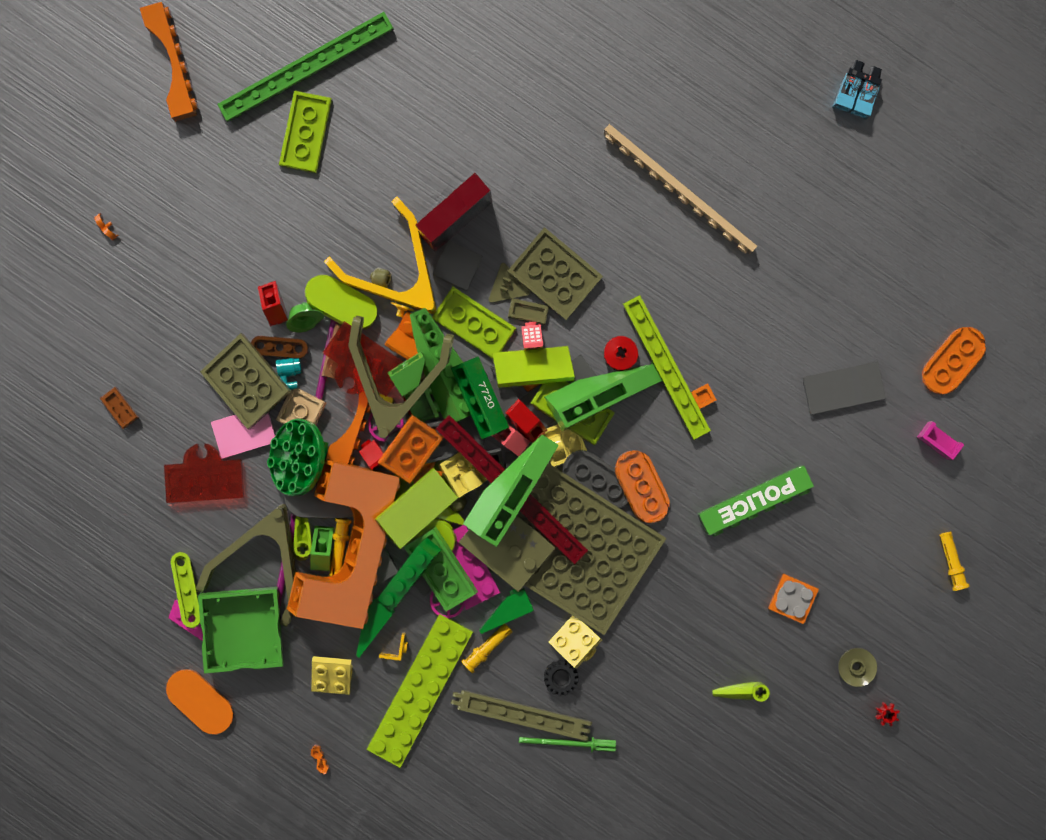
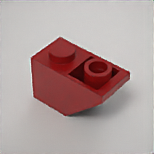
M519 399L505 412L519 433L532 443L548 431L540 419Z

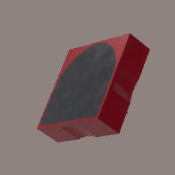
M476 173L472 174L415 225L420 236L436 252L492 203L491 190Z

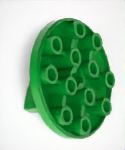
M293 419L285 423L279 429L275 438H272L267 466L270 468L272 480L280 492L288 496H301L308 493L319 480L327 455L328 442L323 441L321 432L311 421Z

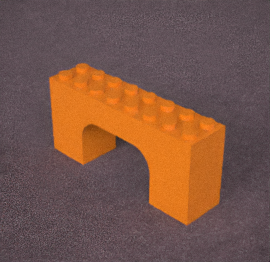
M328 459L324 460L323 470L317 482L314 496L326 502L349 506L353 513L354 522L343 566L336 574L321 577L301 572L295 573L287 610L294 616L363 629L364 624L368 621V606L371 605L373 600V586L377 583V569L382 563V548H385L387 542L386 532L377 523L375 518L396 501L395 495L400 488V477L383 471L371 470Z

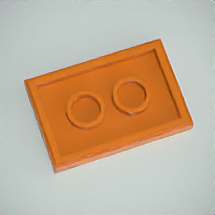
M411 415L378 463L411 484L444 437L429 425Z

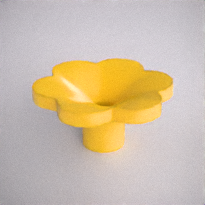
M391 302L398 309L396 316L403 318L405 311L414 312L412 308Z

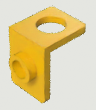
M406 633L401 635L399 655L380 653L379 658L401 661L403 653L407 652L408 642H405Z

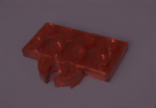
M344 321L322 353L338 363L335 370V380L339 388L341 389L344 386L346 378H352L354 386L348 389L347 393L360 394L365 391L349 349L351 325ZM362 333L360 343L377 390L387 397L395 386L388 372L402 364L403 361Z
M207 443L204 445L207 455L205 458H200L198 456L199 444L193 445L186 450L183 464L164 465L166 503L244 498L242 460L223 461L218 449Z

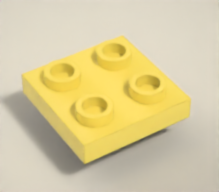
M558 424L547 428L548 431L544 434L545 437L558 444L556 451L550 459V463L554 467L563 464L567 456L572 452L578 450L587 451L582 437L569 429L561 431Z
M460 452L438 464L458 498L487 481Z
M572 615L549 643L577 669L583 661H588L594 656L596 647L602 639L584 622Z
M313 656L311 691L350 695L353 669L351 665L352 660Z

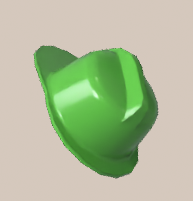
M306 302L296 305L289 312V319L286 323L287 329L298 333L309 331L324 318V313L314 310Z

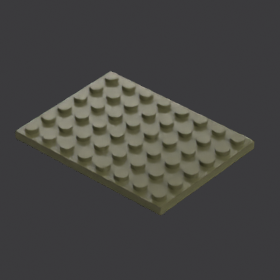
M548 463L530 494L580 541L588 551L574 564L556 547L524 585L605 635L665 542L666 537ZM520 511L518 512L517 515L519 517H521L525 522H527L531 527H533L537 532H539L543 537H545L550 543H552L530 520H528Z

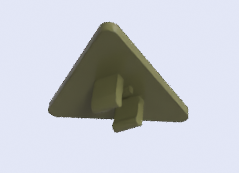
M501 263L489 302L527 296L530 294V291L508 273L510 268L505 263Z

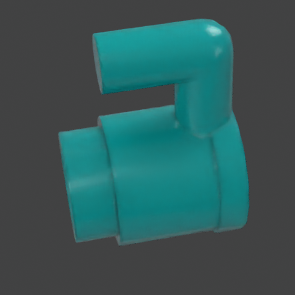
M300 359L276 360L278 376L290 390L298 389L297 381L287 383V377L297 376V374L302 373Z

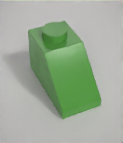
M421 352L388 372L389 377L402 396L405 394L410 395L419 386L425 362Z
M315 526L310 553V570L330 571L334 527Z

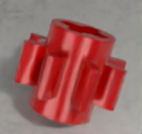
M882 702V707L875 708L878 711V715L875 718L882 719L880 722L882 726L887 722L892 727V722L899 721L896 717L900 711L898 709L893 710V703L887 706L886 703ZM887 710L891 712L890 714H888V718L884 716L886 715Z

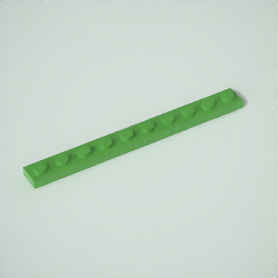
M382 12L217 105L226 121L229 122L393 31L394 28L385 12Z

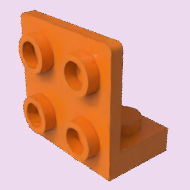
M408 311L403 316L398 328L384 344L391 351L406 358V360L418 353L410 314L412 313Z

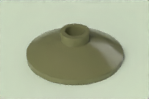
M853 648L841 656L838 664L839 674L851 686H865L874 679L877 673V662L869 651L862 648ZM855 663H859V669L857 670L853 668Z

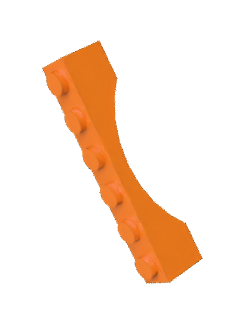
M162 2L141 7L140 11L145 27L162 41L170 57L172 82L166 101L171 118L176 122L197 116L196 109H198L196 99L191 96L190 91H193L191 81L187 80L185 75L188 70L185 62H182L180 58L182 49L179 43L176 44L175 36H177L175 26L171 25L169 18H172L169 7H166Z
M366 356L378 390L377 378L382 376L385 366L382 365L383 361ZM356 366L353 372L359 390L357 412L346 433L329 446L326 456L328 460L351 465L355 461V457H353L354 450H358L361 443L359 438L360 431L364 432L367 420H364L366 413L371 411Z

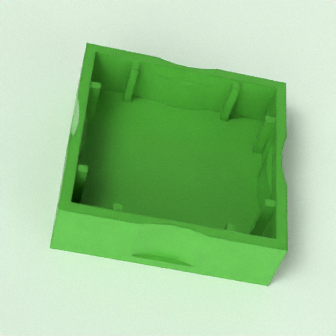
M278 587L207 592L198 595L200 624L203 631L202 655L204 673L227 672L241 668L283 667Z

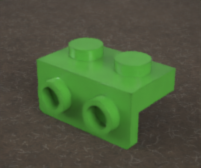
M430 386L410 408L411 414L423 422L439 417L437 412L440 411L437 402L432 401L430 394L433 393ZM412 393L410 395L405 394V400H407L412 395Z

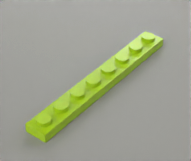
M639 295L623 303L631 322L693 440L710 432L711 430L641 296Z

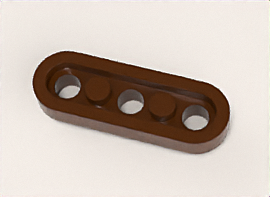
M256 336L251 341L252 345L262 356L300 359L305 357L309 350L307 343L301 339ZM260 342L264 343L263 349L258 348ZM279 344L283 345V350L281 351L277 350ZM300 345L302 346V351L298 353L296 347Z

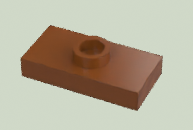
M114 387L100 398L122 429H125L139 418L117 387Z

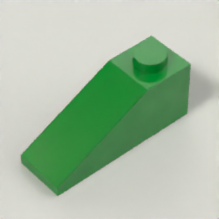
M525 588L520 589L519 592L515 589L509 591L510 595L505 597L480 628L481 634L534 611Z
M378 596L368 606V621L364 624L363 629H361L356 653L358 658L396 611L394 609L391 612L377 600Z

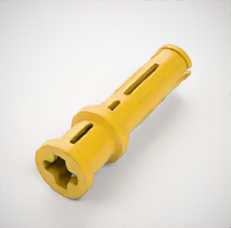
M335 518L336 528L333 534L335 541L330 576L336 574L343 566L346 541L350 538L348 535L349 525L352 523L350 519Z
M952 532L939 534L949 566L948 575H951L954 586L952 588L953 591L970 587L965 578V568L961 566Z
M503 624L479 648H474L473 653L461 662L471 673H474V669L482 662L487 661V656L513 631L506 624Z

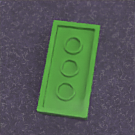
M437 527L407 544L404 548L410 556L416 547L424 539L428 538L442 549L422 576L444 610L448 611L475 595L478 590Z

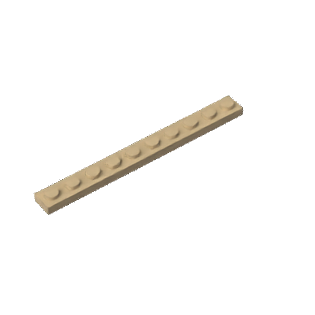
M609 124L604 129L607 141L620 146L619 150L624 155L632 156L635 159L636 165L642 169L645 167L649 170V175L655 180H661L664 183L663 186L672 193L674 191L678 194V199L685 205L689 203L698 216H704L709 220L708 224L714 229L719 228L724 232L722 235L727 240L736 242L739 250L745 254L747 252L751 254L755 250L756 244L612 125Z

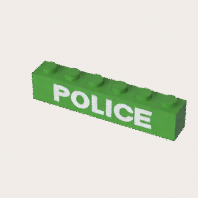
M801 465L698 513V516L707 535L712 534L714 537L723 533L722 529L728 526L731 529L740 525V521L745 518L747 520L756 518L758 516L757 513L762 510L768 512L775 509V504L782 502V504H786L792 501V496L797 494L803 496L811 492L810 488L814 487L805 466Z

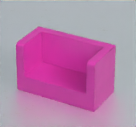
M927 422L917 438L947 460H954L964 444L955 441L936 427L935 422Z

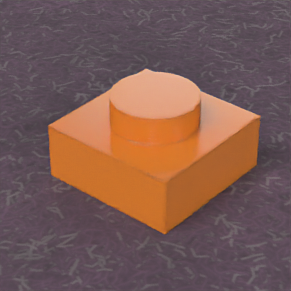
M708 383L691 392L699 409L717 400Z

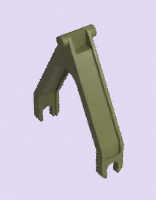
M356 316L352 321L349 349L375 419L379 436L385 438L449 363L454 335L446 334L444 336L439 363L406 401L394 404L385 401L378 393L360 343L364 317Z
M286 504L278 506L207 563L202 571L196 590L202 593L204 589L207 590L216 566L254 536L266 535L276 540L280 546L289 602L296 567ZM287 606L280 621V625L285 627L290 624L293 614L287 610Z

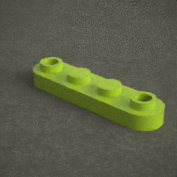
M178 552L171 558V568L182 622L187 628L192 629L200 625L198 595L191 560L186 553ZM184 560L185 563L183 566H178V561ZM190 616L196 617L194 622H189Z

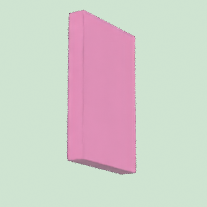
M269 412L251 429H247L236 415L211 422L222 459L269 445L272 438L276 436Z

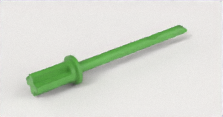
M519 737V743L591 747V752H615L616 740L594 739V737H592V742Z

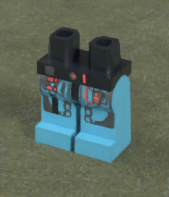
M855 60L851 68L846 71L832 107L846 112L852 109L851 114L867 119L871 116L872 107L882 79H880L882 69L872 66L869 74L862 72L865 63Z

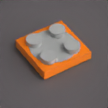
M782 574L768 609L804 624L819 589L786 574Z

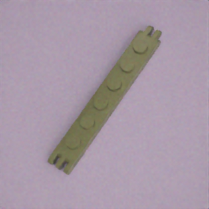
M462 690L461 693L453 692L454 697L460 698L459 701L451 700V704L458 705V710L584 741L589 739L588 736L582 735V732L590 734L591 729L585 728L584 725L592 726V721Z

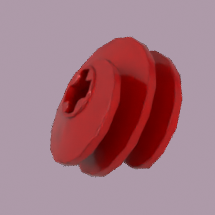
M625 336L612 338L604 348L606 363L616 370L631 368L639 356L635 342ZM619 348H621V351L623 349L626 351L624 358H621V356L617 357L616 353Z

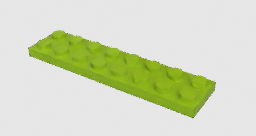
M439 614L367 748L368 751L401 768L473 634L472 630Z

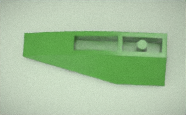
M426 308L410 314L417 352H421L425 358L423 372L425 377H427L440 361L445 335ZM452 347L449 363L430 384V387L443 418L445 419L450 415L457 422L471 414L451 370L452 367L463 363Z
M650 364L580 379L544 398L561 431H564L663 380L655 365Z
M541 435L482 492L463 524L478 536L497 547L549 463L558 444Z

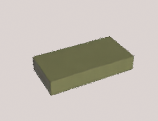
M512 298L508 317L545 325L549 306Z

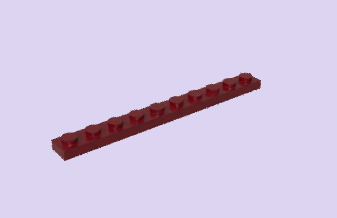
M450 415L435 428L490 483L505 470ZM529 494L520 512L565 556L576 564L588 549L541 503Z

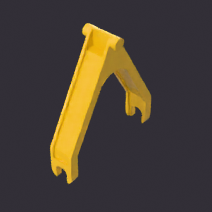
M396 197L391 202L409 223L419 270L418 281L411 289L397 292L346 275L330 256L324 262L348 286L419 310L426 308L428 313L434 314L437 309L421 237L415 226L417 220L405 204Z

